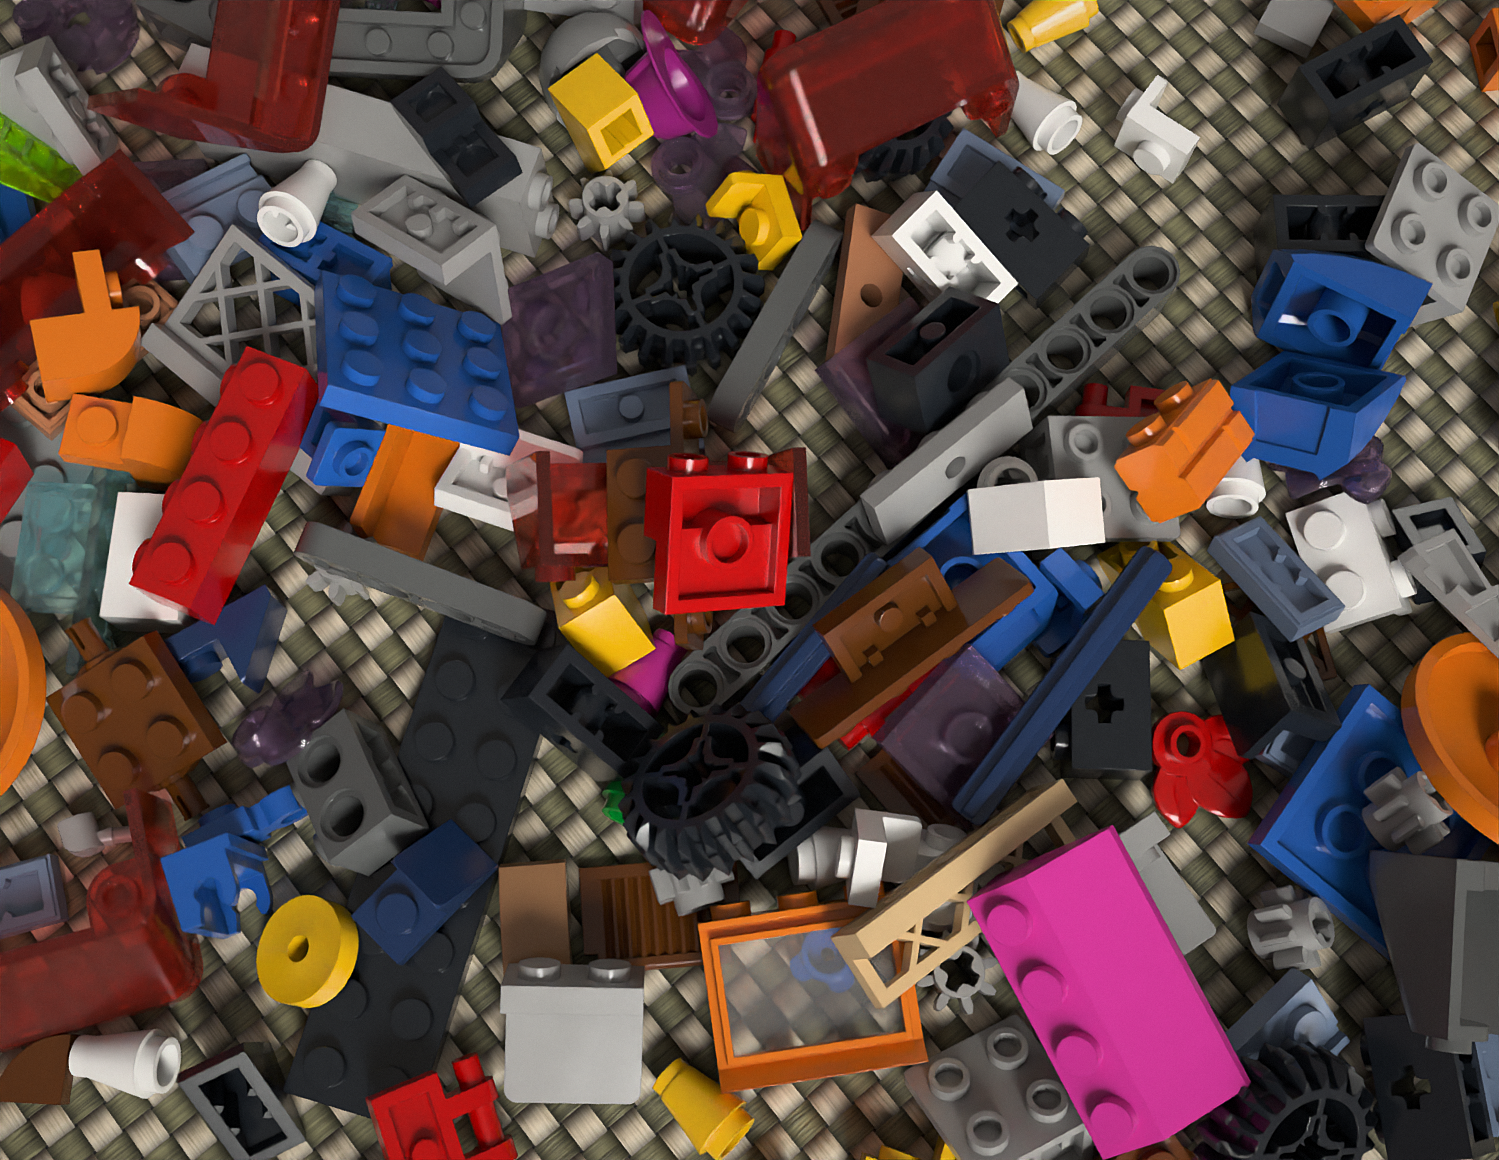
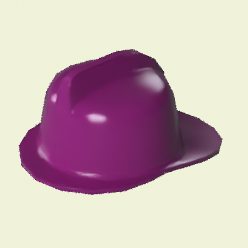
M650 10L642 11L640 21L647 52L625 73L624 80L638 93L654 131L652 136L664 140H672L696 131L700 136L710 139L717 134L718 121L708 93L699 78L680 57L658 18Z

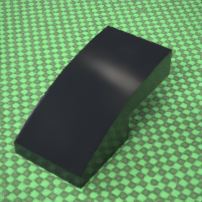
M440 67L390 101L393 110L470 208L523 173L514 153L482 120L475 102L443 67Z

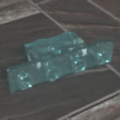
M94 467L92 484L28 481L10 594L24 612L73 614L72 625L87 617H91V621L110 650L114 649L113 635L109 630V622L101 618L99 614L118 492H128L129 484L135 482L130 472ZM69 639L65 670L67 674L75 678L79 670L86 663L72 640Z

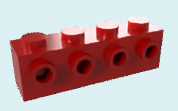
M246 346L239 362L232 364L225 372L220 385L221 398L210 420L204 421L196 430L191 444L192 457L181 479H176L168 487L162 501L163 515L152 537L144 540L137 549L132 562L133 576L129 582L131 586L155 602L214 626L295 460L319 398L318 384L306 368Z

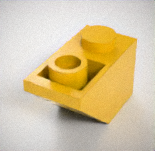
M595 53L547 88L585 167L591 174L606 170L654 134L638 93L598 53Z
M599 531L584 540H574L567 543L557 551L553 559L546 562L558 629L574 649L607 678L656 649L647 615L630 584L615 585L608 581V544Z
M1157 540L1150 542H1120L1097 555L1099 564L1111 584H1113L1137 550L1143 546L1159 551L1172 564V572L1136 619L1135 624L1145 641H1149L1150 645L1177 669L1181 670L1235 641L1220 579L1173 543L1157 542Z

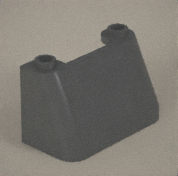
M254 0L253 40L256 51L266 63L273 68L297 75L421 81L440 67H443L456 83L475 84L490 80L503 67L524 34L527 23V10H524V0H441V13L353 9L351 0Z
M1369 850L1367 878L1409 1029L1412 1032L1425 1035V1048L1448 1053L1472 1054V1042L1488 1041L1489 1034L1499 1035V862Z

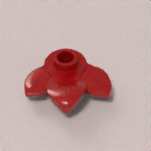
M1185 711L1170 712L1161 716L1151 728L1152 760L1157 766L1151 792L1155 806L1160 814L1173 827L1178 829L1191 820L1198 807L1222 818L1237 819L1246 817L1251 808L1253 789L1249 774L1242 765L1248 762L1249 759L1237 755L1222 714H1216L1203 720L1197 715ZM1183 732L1187 735L1189 743L1188 751L1184 756L1177 749V739Z

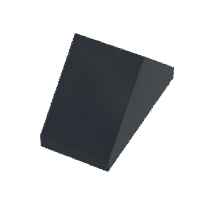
M243 1042L177 1074L179 1086L234 1160H269L307 1141L306 1131L291 1094L283 1092L286 1081L270 1042Z

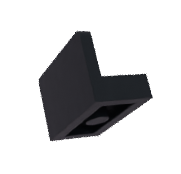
M1249 612L1232 629L1235 641L1205 656L1203 659V667L1239 757L1252 760L1283 730L1325 743L1342 727L1303 637L1290 643L1267 617Z

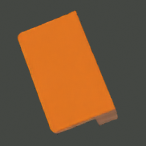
M388 424L386 433L350 518V525L358 536L362 539L374 537L380 546L423 561L443 508L434 506V488L459 449L460 443Z

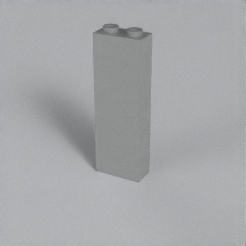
M191 43L167 95L203 155L207 158L225 163L247 153L251 159L250 165L256 173L282 181L297 172L306 161L319 160L327 164L337 178V184L330 195L363 205L407 174L430 188L440 190L448 198L471 211L488 217L497 226L500 234L501 248L534 258L542 239L549 240L556 229L559 218V205L554 203L552 195L553 177L547 174L542 148L497 135L517 157L523 173L470 208L427 156L393 110L390 102Z

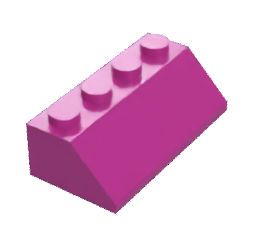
M1113 824L997 874L967 900L973 915L1103 1160L1166 1140L1237 1095L1242 1086L1248 1088L1251 1080Z

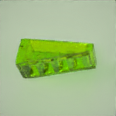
M0 113V184L77 213L88 182L76 165L68 164L57 151Z

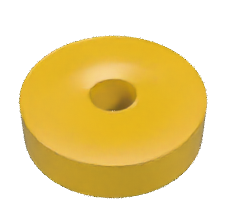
M315 895L295 897L278 908L267 922L257 949V974L260 984L267 995L277 1002L302 1008L318 1007L333 999L349 980L357 960L359 947L358 930L354 919L351 917V913L343 905Z

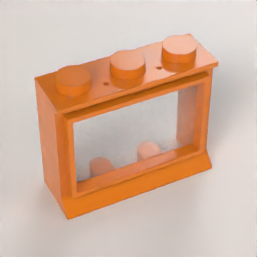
M883 881L880 882L877 902L890 893L884 891ZM843 886L844 899L818 902L816 890L776 896L777 909L751 912L750 900L709 906L711 918L698 920L721 1094L929 1062L923 1039L915 984L885 1008L876 1009L830 938L870 908L849 905L846 886ZM893 941L874 957L868 959L884 984L901 972L905 946L903 941Z

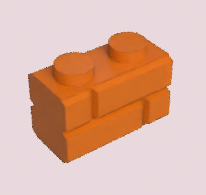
M1210 378L1192 387L1187 381H1182L1170 387L1154 401L1159 411L1139 421L1125 435L1131 444L1118 457L1114 468L1129 490L1138 492L1136 500L1152 522L1162 523L1199 509L1253 441L1254 431L1240 411H1233L1231 409L1234 402L1219 380H1212Z

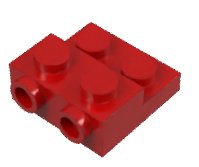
M752 451L728 452L727 465H708L709 457L702 454L670 453L667 455V467H647L644 536L656 541L653 609L664 615L785 605L794 473L768 464L767 454Z

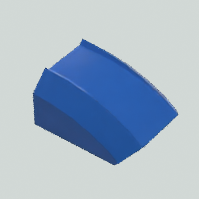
M1273 249L1251 294L1253 331L1257 338L1284 351L1382 370L1401 334H1405L1415 318L1433 283L1401 269L1365 258L1305 249Z
M1283 351L1231 385L1230 397L1234 402L1231 409L1233 411H1240L1255 433L1252 438L1253 441L1241 456L1246 462L1255 458L1315 473L1319 480H1322L1348 464L1372 439L1396 402L1406 382V376Z
M967 492L895 557L887 561L892 567L920 546L933 557L950 590L997 557L1002 558L1029 578L1034 588V592L1016 605L1008 615L997 619L965 643L956 654L942 660L960 679L992 677L1050 625L1058 592L1023 551L973 555Z

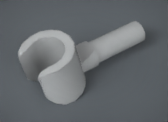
M92 812L68 817L61 820L57 825L63 847L73 855L81 858L93 856L104 850L105 846H113L116 843L158 839L160 836L158 822L114 828L109 827L99 830L95 814Z

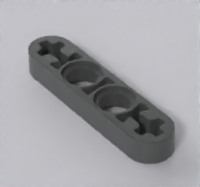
M817 219L810 224L720 382L707 412L709 421L733 433H737L742 427L831 269L840 250L844 232Z
M307 521L293 552L296 557L315 567L518 643L536 645L547 617L546 611L526 600L321 523Z

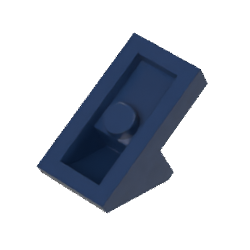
M264 584L223 607L215 626L199 620L163 641L190 683L199 682L212 676L222 668L223 663L221 661L229 658L242 683L259 694L263 689L288 610L283 601Z
M450 819L399 853L391 861L397 870L351 917L397 964L404 965L498 869L499 865Z

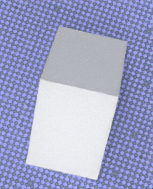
M1099 477L1045 480L967 490L973 555L1105 543Z

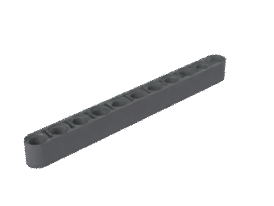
M1151 245L1135 250L976 395L985 391L989 392L1002 380L1010 377L1024 388L1026 398L1031 404L1029 413L1032 426L1035 428L1160 314L1179 282L1180 268L1178 261L1172 253L1162 247ZM1134 278L1150 280L1157 287V290L1143 289L1136 283ZM1098 315L1106 317L1113 322L1116 329H1102L1095 325L1091 317ZM1053 354L1063 355L1072 362L1074 368L1068 370L1059 369L1051 364L1047 356ZM969 400L961 409H959L937 430L943 429L946 425H948L951 421H953L956 417L963 413L971 400ZM1019 439L1016 443H1014L1011 447H1009L997 458L1005 457L1019 444L1021 439ZM982 470L889 546L874 534L860 499L787 566L786 596L795 595L804 599L810 607L807 615L801 619L791 620L781 616L775 609V606L739 609L704 641L703 650H694L675 668L670 676L668 690L672 709L678 719L686 722L691 709L701 716H705L715 703L725 710H729L748 694L848 577V575L838 577L828 573L822 566L824 558L832 554H842L850 558L856 567L866 554L872 552L887 562L961 498L978 479ZM749 637L757 640L762 645L764 652L754 662L741 663L734 660L728 653L730 645L739 638ZM694 680L708 681L717 690L716 697L704 707L696 708L689 706L681 699V692L686 684Z

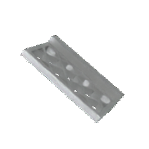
M232 224L165 325L151 323L141 338V345L216 407L221 398L220 385L225 372L232 364L238 363L241 358L239 342L263 338L265 353L281 359L278 335L304 331L308 365L301 367L306 368L318 384L314 304L315 286L245 229ZM241 248H243L254 257L257 284L232 288L229 266ZM271 272L279 277L280 280L271 281ZM292 288L300 297L302 321L277 325L273 292ZM258 294L262 328L237 332L233 299ZM218 301L222 334L204 337L190 324L203 304ZM224 344L225 353H223L216 346ZM374 420L384 430H386L388 425L387 423ZM301 448L299 449L290 468L292 472L320 495L350 496L356 487L319 486L311 482L306 477V473L312 458Z

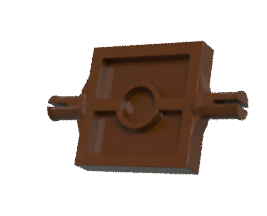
M91 617L75 623L64 632L68 634L86 664L79 670L73 681L47 696L46 701L114 808L118 809L143 793L156 792L164 788L183 815L184 821L209 808V803L207 804L189 776V773L194 771L204 756L226 744L227 741L158 631L155 630L128 646L110 650L91 621Z

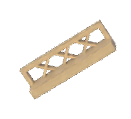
M1063 779L1031 787L988 819L984 825L976 828L879 900L876 908L870 907L830 937L876 1009L885 1008L982 932L975 916L969 919L970 907L967 903V900L972 897L974 880L995 864L1004 865L1005 871L1029 861L1022 858L1023 844L1042 828L1045 829L1056 848L1076 840L1060 816L1078 802ZM946 901L956 903L952 933L944 939L921 935L923 919ZM893 941H903L905 946L901 972L884 984L868 959L874 957ZM920 945L931 948L918 958Z

